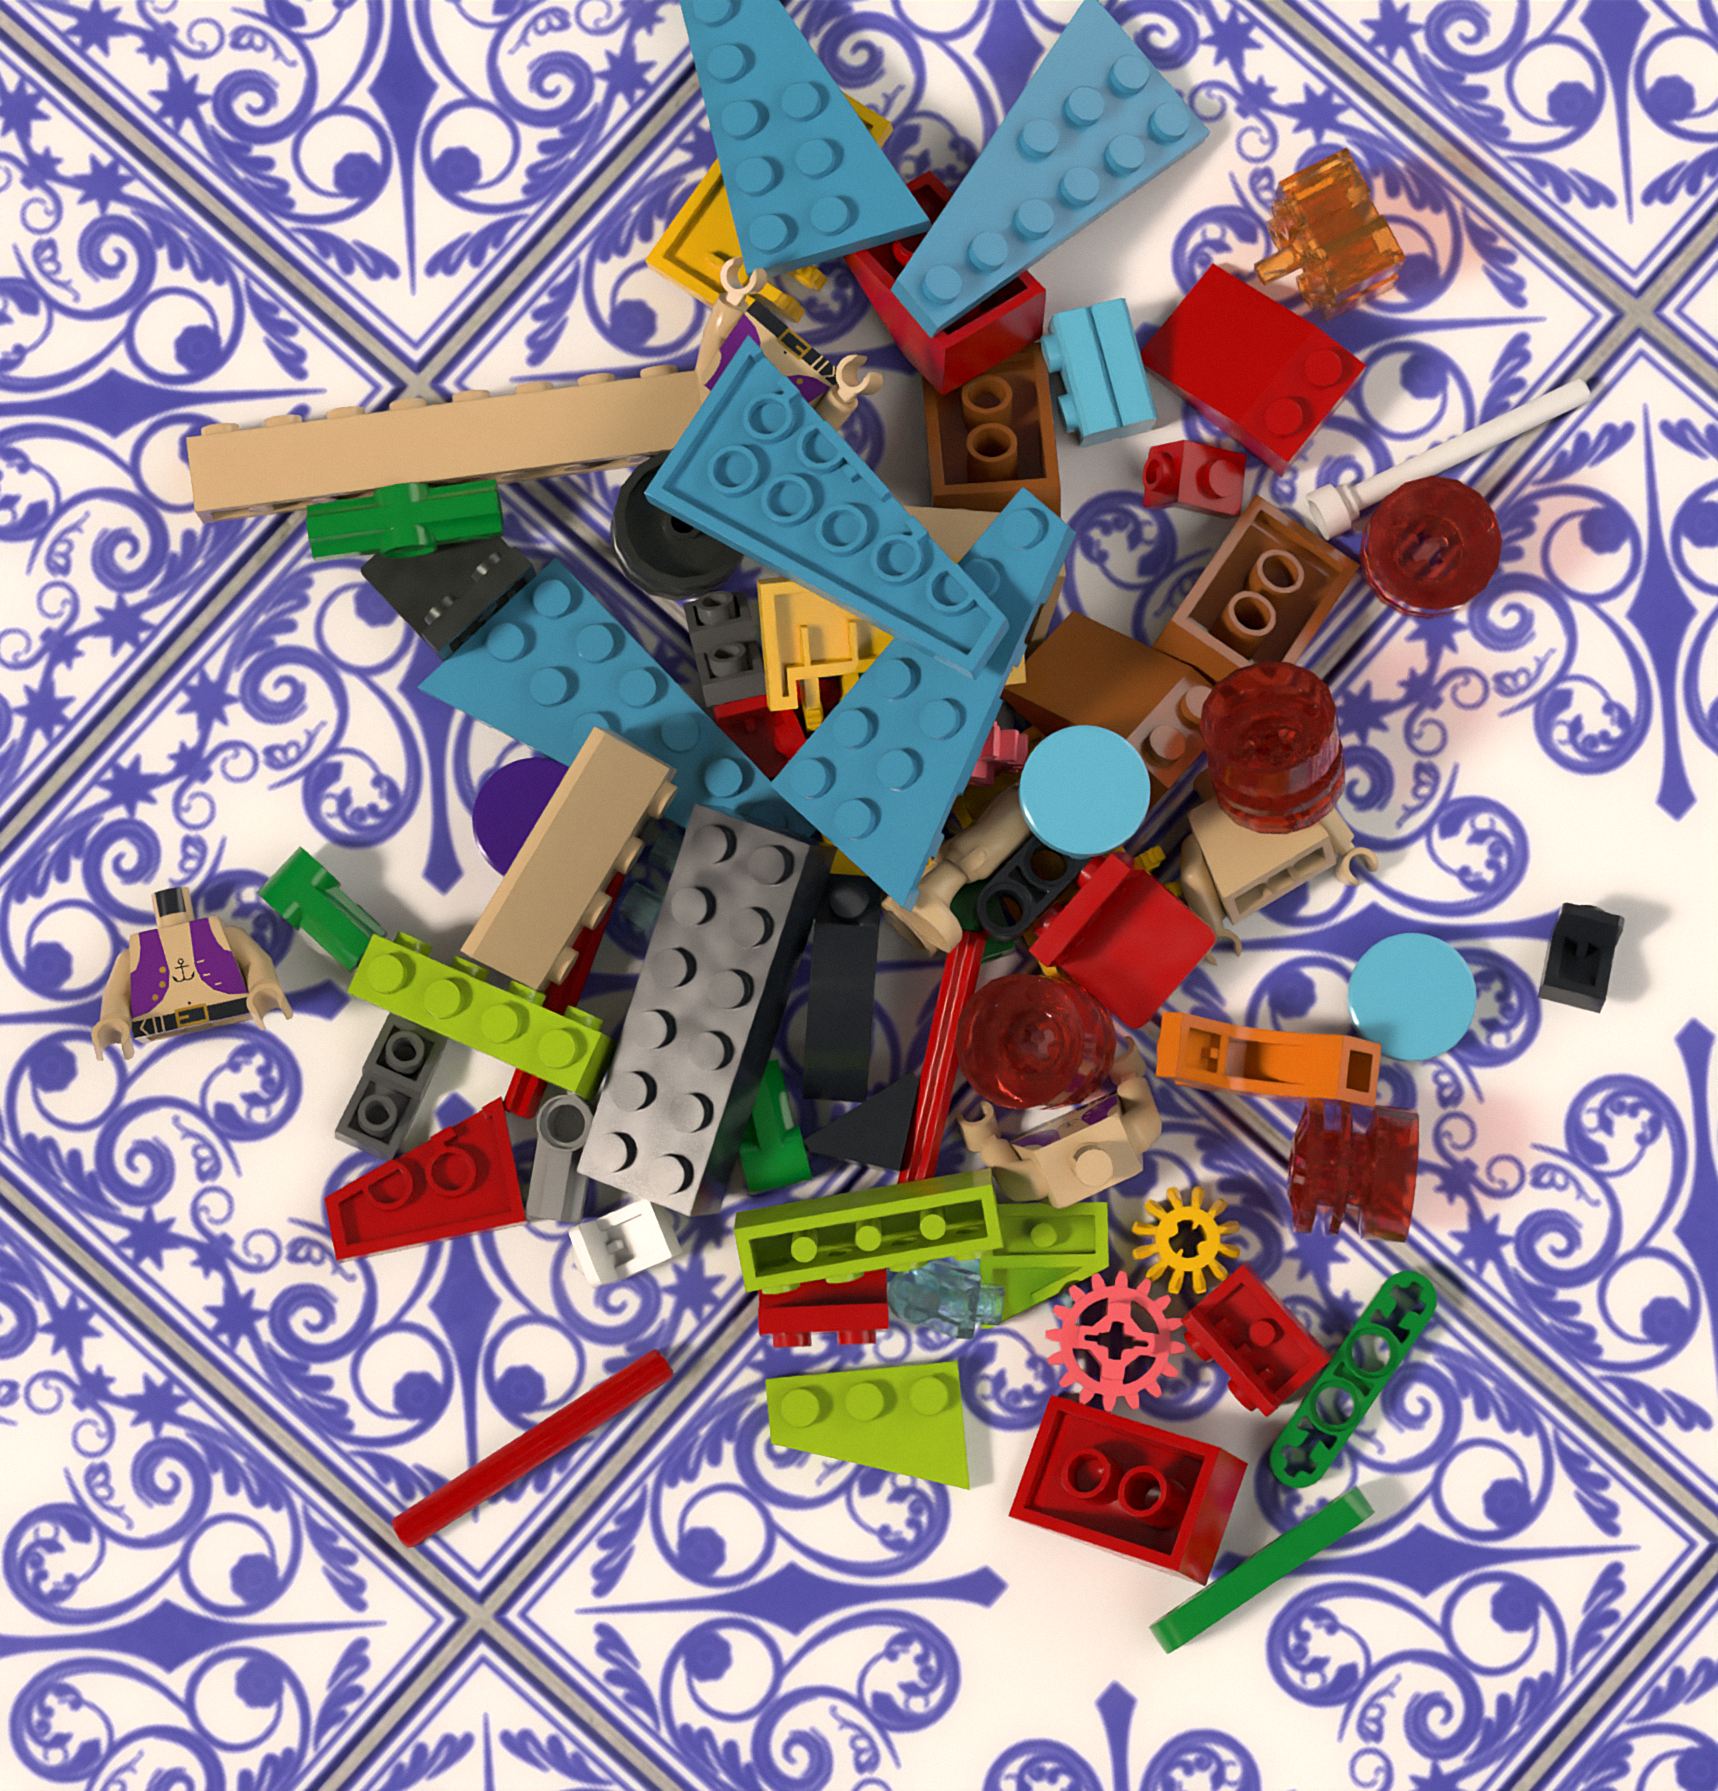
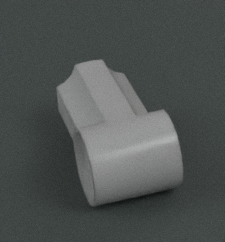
M558 1095L549 1099L540 1108L537 1116V1132L539 1135L525 1215L582 1224L589 1177L576 1171L597 1109L589 1100L574 1095ZM567 1106H574L582 1112L585 1119V1128L577 1140L567 1143L557 1136L554 1130V1120L561 1109Z

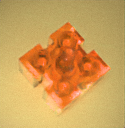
M1347 147L1279 181L1275 192L1277 199L1273 200L1269 212L1272 219L1266 221L1268 232L1278 252L1254 264L1255 273L1263 285H1268L1302 268L1303 273L1295 277L1298 289L1311 310L1320 307L1327 322L1394 289L1399 278L1397 273L1402 271L1407 259L1383 214L1379 215L1369 196L1371 191Z

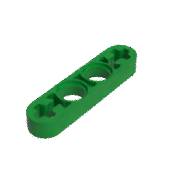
M1401 1271L1389 1276L1375 1292L1332 1355V1359L1323 1368L1271 1445L1268 1452V1466L1272 1475L1280 1484L1290 1488H1306L1315 1484L1326 1473L1433 1316L1437 1306V1294L1433 1284L1424 1275L1415 1271ZM1412 1283L1420 1289L1416 1299L1423 1305V1308L1419 1314L1413 1311L1406 1312L1395 1326V1328L1407 1331V1335L1400 1343L1388 1328L1371 1323L1370 1318L1377 1310L1384 1320L1387 1319L1397 1303L1395 1298L1390 1295L1392 1288L1395 1286L1403 1290ZM1366 1334L1380 1337L1388 1348V1360L1376 1372H1367L1360 1369L1352 1357V1348L1355 1342ZM1330 1387L1344 1390L1352 1401L1350 1417L1339 1425L1325 1423L1316 1411V1401L1319 1394ZM1305 1416L1307 1421L1317 1431L1333 1436L1335 1440L1329 1449L1325 1447L1321 1440H1317L1308 1454V1459L1315 1464L1313 1470L1309 1474L1305 1471H1298L1291 1477L1284 1471L1288 1461L1281 1455V1452L1286 1445L1297 1448L1303 1443L1309 1432L1298 1429L1297 1425Z
M1357 1485L1353 1486L1160 1617L1149 1626V1629L1166 1654L1173 1652L1357 1527L1375 1513L1374 1509Z

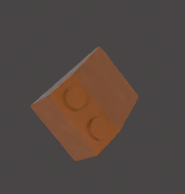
M1041 342L1030 344L944 396L921 374L931 508H963L972 511L1001 513L1020 489L1024 487L1061 518V485L1048 367L1042 354Z
M1256 494L1151 648L1193 667L1240 709L1233 718L1250 729L1275 696L1360 567V564Z
M1074 610L1025 661L1026 683L1005 685L1000 695L1046 737L1064 728L1090 725L1113 731L1127 740L1141 756L1149 775L1150 802L1146 814L1240 710L1193 667Z

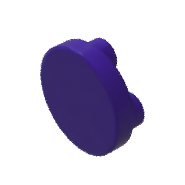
M524 758L500 768L481 788L473 808V834L482 856L501 876L504 877L569 770V767L548 758Z

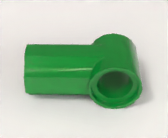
M299 846L256 893L297 931L302 928L352 974L358 968L373 933L383 938H386L388 933L359 904H355L339 889L342 884Z
M778 1059L768 1061L739 1150L750 1196L812 1181L799 1124L794 1125L788 1103L789 1096Z

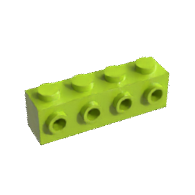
M400 931L397 932L393 942L373 933L347 993L589 1101H594L618 1044L615 1040L599 1032L603 1020L570 1005L567 1006L563 1016L545 1009L542 1005L546 995L512 980L506 991L485 982L490 971L455 955L450 966L429 958L433 946Z
M991 1168L736 1212L734 1234L745 1292L762 1290L764 1294L789 1292L799 1288L802 1282L825 1278L828 1283L848 1282L864 1276L865 1271L888 1267L892 1272L911 1271L926 1266L928 1260L951 1256L957 1261L974 1260L990 1255L992 1249L1003 1248L1002 1226Z

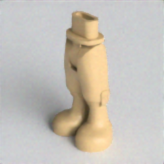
M1020 780L997 793L966 829L940 846L936 857L931 861V865L924 870L916 888L921 892L912 912L902 908L889 895L881 903L882 912L892 928L919 953L932 957L939 949L950 953L962 939L963 933L957 918L950 909V904L955 894L965 883L970 884L991 876L1003 862L1017 853L1034 836L1020 808L1018 798Z

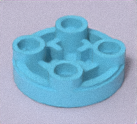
M1079 725L1061 729L1046 737L1035 747L1021 773L1018 798L1027 825L1041 842L1057 852L1081 860L1114 851L1135 834L1148 810L1150 780L1141 756L1127 740L1105 728Z
M1397 934L1381 940L1372 946L1355 965L1347 987L1348 1014L1357 1034L1361 1039L1382 1044L1381 1055L1401 1062L1426 1061L1442 1055L1451 1049L1467 1032L1476 1009V986L1469 966L1463 957L1449 944L1426 934Z

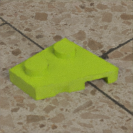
M1079 1202L1060 1209L1043 1203L998 1204L1003 1248L992 1249L990 1255L979 1258L980 1329H991L1109 1267L1107 1202Z

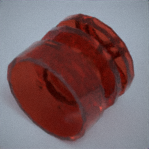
M1429 476L1405 482L1382 500L1362 531L1358 558L1364 582L1381 604L1401 616L1429 620L1455 613L1486 588L1499 566L1502 536L1495 512L1479 492L1456 479ZM1422 536L1427 544L1438 542L1441 546L1442 551L1434 558L1435 567H1431L1426 559L1416 562L1412 557V552L1419 545L1417 537Z
M1266 661L1236 669L1215 684L1203 703L1200 730L1208 758L1212 788L1220 809L1236 825L1259 834H1289L1313 826L1332 812L1344 792L1347 768L1343 756V745L1340 740L1337 709L1329 687L1308 669L1289 662Z
M1014 973L989 981L970 997L958 1019L955 1049L961 1072L975 1092L995 1105L1021 1110H1058L1082 1103L1101 1088L1114 1065L1117 1036L1109 1010L1075 979ZM1044 1031L1052 1032L1055 1039L1047 1045L1048 1053H1040L1038 1049V1044L1045 1040Z
M1307 1098L1301 1120L1292 1136L1288 1164L1287 1196L1289 1197L1292 1209L1293 1232L1312 1233L1317 1206H1324L1326 1236H1337L1341 1229L1346 1209L1357 1210L1361 1239L1405 1243L1410 1228L1417 1178L1419 1152L1418 1110L1375 1105L1370 1112L1365 1133L1353 1132L1350 1102L1340 1101L1337 1103L1333 1127L1330 1130L1325 1129L1324 1100Z

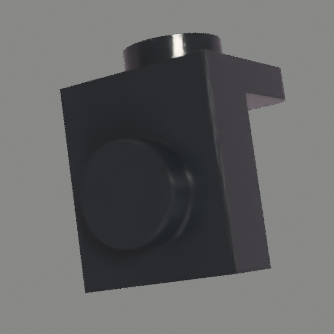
M1563 903L1549 935L1538 998L1600 1014L1606 1001L1614 952L1623 932L1624 917L1605 912L1603 909L1593 905Z

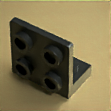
M501 537L437 545L436 551L412 558L391 559L382 557L381 553L375 554L361 567L362 576L443 662L536 576L533 564L516 546L511 549Z

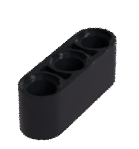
M1034 835L981 891L974 905L972 916L975 929L981 932L990 943L1004 945L1015 942L1069 888L1084 867L1094 857L1081 860L1071 858L1069 855L1051 849ZM1043 850L1056 853L1064 863V875L1053 881L1040 879L1031 869V856ZM1000 896L1012 899L1020 909V921L1014 926L1007 928L993 924L987 917V902Z

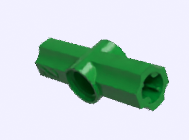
M495 479L430 488L429 485L424 483H401L379 488L370 497L306 505L308 539L315 562L380 553L384 558H412L436 551L437 545L494 539V537L504 536L502 505L498 484Z

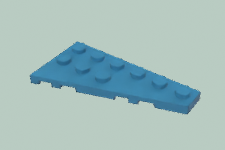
M679 0L749 279L756 268H763L767 278L927 232L931 229L932 224L779 0Z
M1084 0L891 288L892 293L930 338H933L1199 147L1210 134L1208 128L1098 0Z
M748 335L644 492L648 502L976 681L1010 628L1007 618L963 569L945 554L921 523L903 508L893 497L889 488L827 420L824 421L801 396L800 391L785 374L782 375L764 355L762 349Z
M1024 487L1020 489L957 563L1005 615L1010 625L1009 630L977 680L974 681L903 641L894 638L770 783L774 790L902 908L912 912L921 892L916 888L930 856L936 857L945 835L941 831L956 796L963 795L1003 703V700L999 697L1012 667L1018 668L1027 648L1024 640L1039 606L1046 604L1077 533Z
M557 557L417 687L422 693L456 708L487 727L494 728L526 745L529 749L549 759L556 760L569 768L594 726L616 732L678 770L671 781L672 784L678 787V791L662 818L668 819L685 829L688 827L694 805L705 804L724 806L808 837L816 831L814 826L770 786L771 781Z

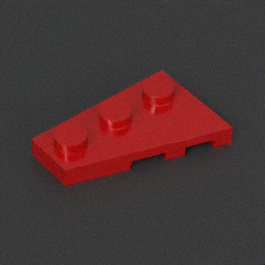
M501 1096L481 1107V1111L453 1127L451 1125L431 1136L427 1142L395 1160L387 1161L324 1198L335 1257L339 1264L528 1224L506 1111Z

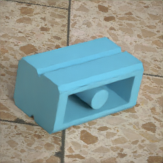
M1113 299L1093 304L1090 307L1084 306L1053 315L1047 327L1049 334L1041 336L1040 341L1048 372L1059 371L1065 395L1057 396V408L1064 432L1070 433L1075 431L1079 447L1084 448L1152 430L1158 417L1126 299Z

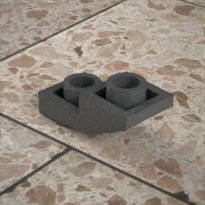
M740 590L731 593L727 591H712L702 595L695 601L683 603L706 707L766 694L765 672L745 591Z
M389 1013L362 1067V1076L335 1129V1139L386 1162L391 1159L395 1160L430 1085L448 1038Z

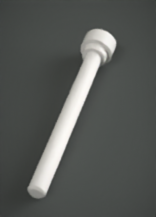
M1576 379L1350 488L1345 484L1334 488L1330 483L1318 488L1305 496L1310 515L1317 529L1326 540L1338 536L1351 529V522L1360 518V510L1588 402L1591 396L1589 388L1583 380Z

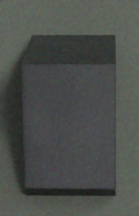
M911 1071L803 1140L804 1146L811 1156L899 1175L919 1081Z

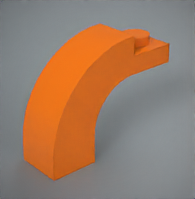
M1163 1012L1161 1031L1157 1042L1158 1058L1155 1076L1174 1080L1175 1084L1232 1095L1298 1103L1375 1108L1382 1044L1347 1035L1274 1031L1224 1023L1182 1012Z

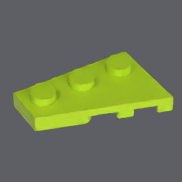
M958 1361L765 1379L771 1444L970 1490Z

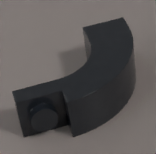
M829 873L815 916L803 1074V1098L857 1103H863L867 1100L882 888L869 876Z

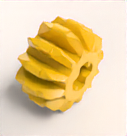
M1196 1186L1193 1188L1189 1204L1186 1207H1183L1181 1195L1177 1187L1168 1188L1166 1190V1200L1170 1212L1167 1213L1158 1202L1149 1199L1144 1204V1209L1148 1215L1158 1222L1157 1226L1145 1222H1135L1132 1227L1134 1234L1152 1238V1244L1140 1246L1132 1251L1133 1258L1135 1260H1144L1153 1255L1156 1256L1159 1262L1145 1274V1278L1149 1279L1151 1283L1157 1280L1165 1269L1172 1271L1168 1282V1292L1170 1294L1176 1295L1179 1293L1184 1274H1189L1191 1286L1195 1294L1204 1293L1206 1291V1281L1201 1269L1205 1268L1213 1278L1222 1282L1229 1274L1225 1267L1214 1259L1215 1256L1237 1259L1240 1255V1248L1235 1245L1220 1243V1237L1232 1235L1240 1230L1238 1221H1228L1217 1226L1214 1218L1225 1210L1227 1203L1222 1198H1219L1210 1206L1207 1212L1201 1210L1200 1207L1204 1198V1188ZM1188 1223L1191 1224L1189 1232L1196 1228L1200 1231L1203 1241L1194 1247L1195 1257H1181L1183 1249L1175 1253L1170 1247L1169 1240L1178 1234L1177 1224Z

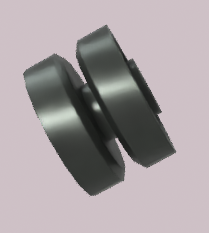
M671 451L661 452L638 465L621 486L610 524L613 555L626 577L649 595L672 601L696 599L725 585L742 563L745 555L687 523V527L694 529L688 533L676 531L672 527L674 516L648 502L644 492L671 453Z

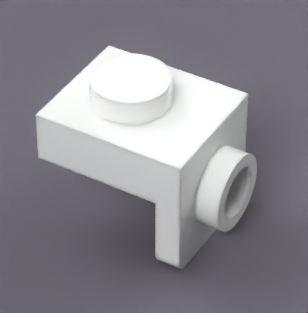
M646 1199L637 1201L597 1220L582 1223L569 1229V1236L573 1243L572 1256L574 1263L593 1289L622 1281L683 1254L665 1207Z

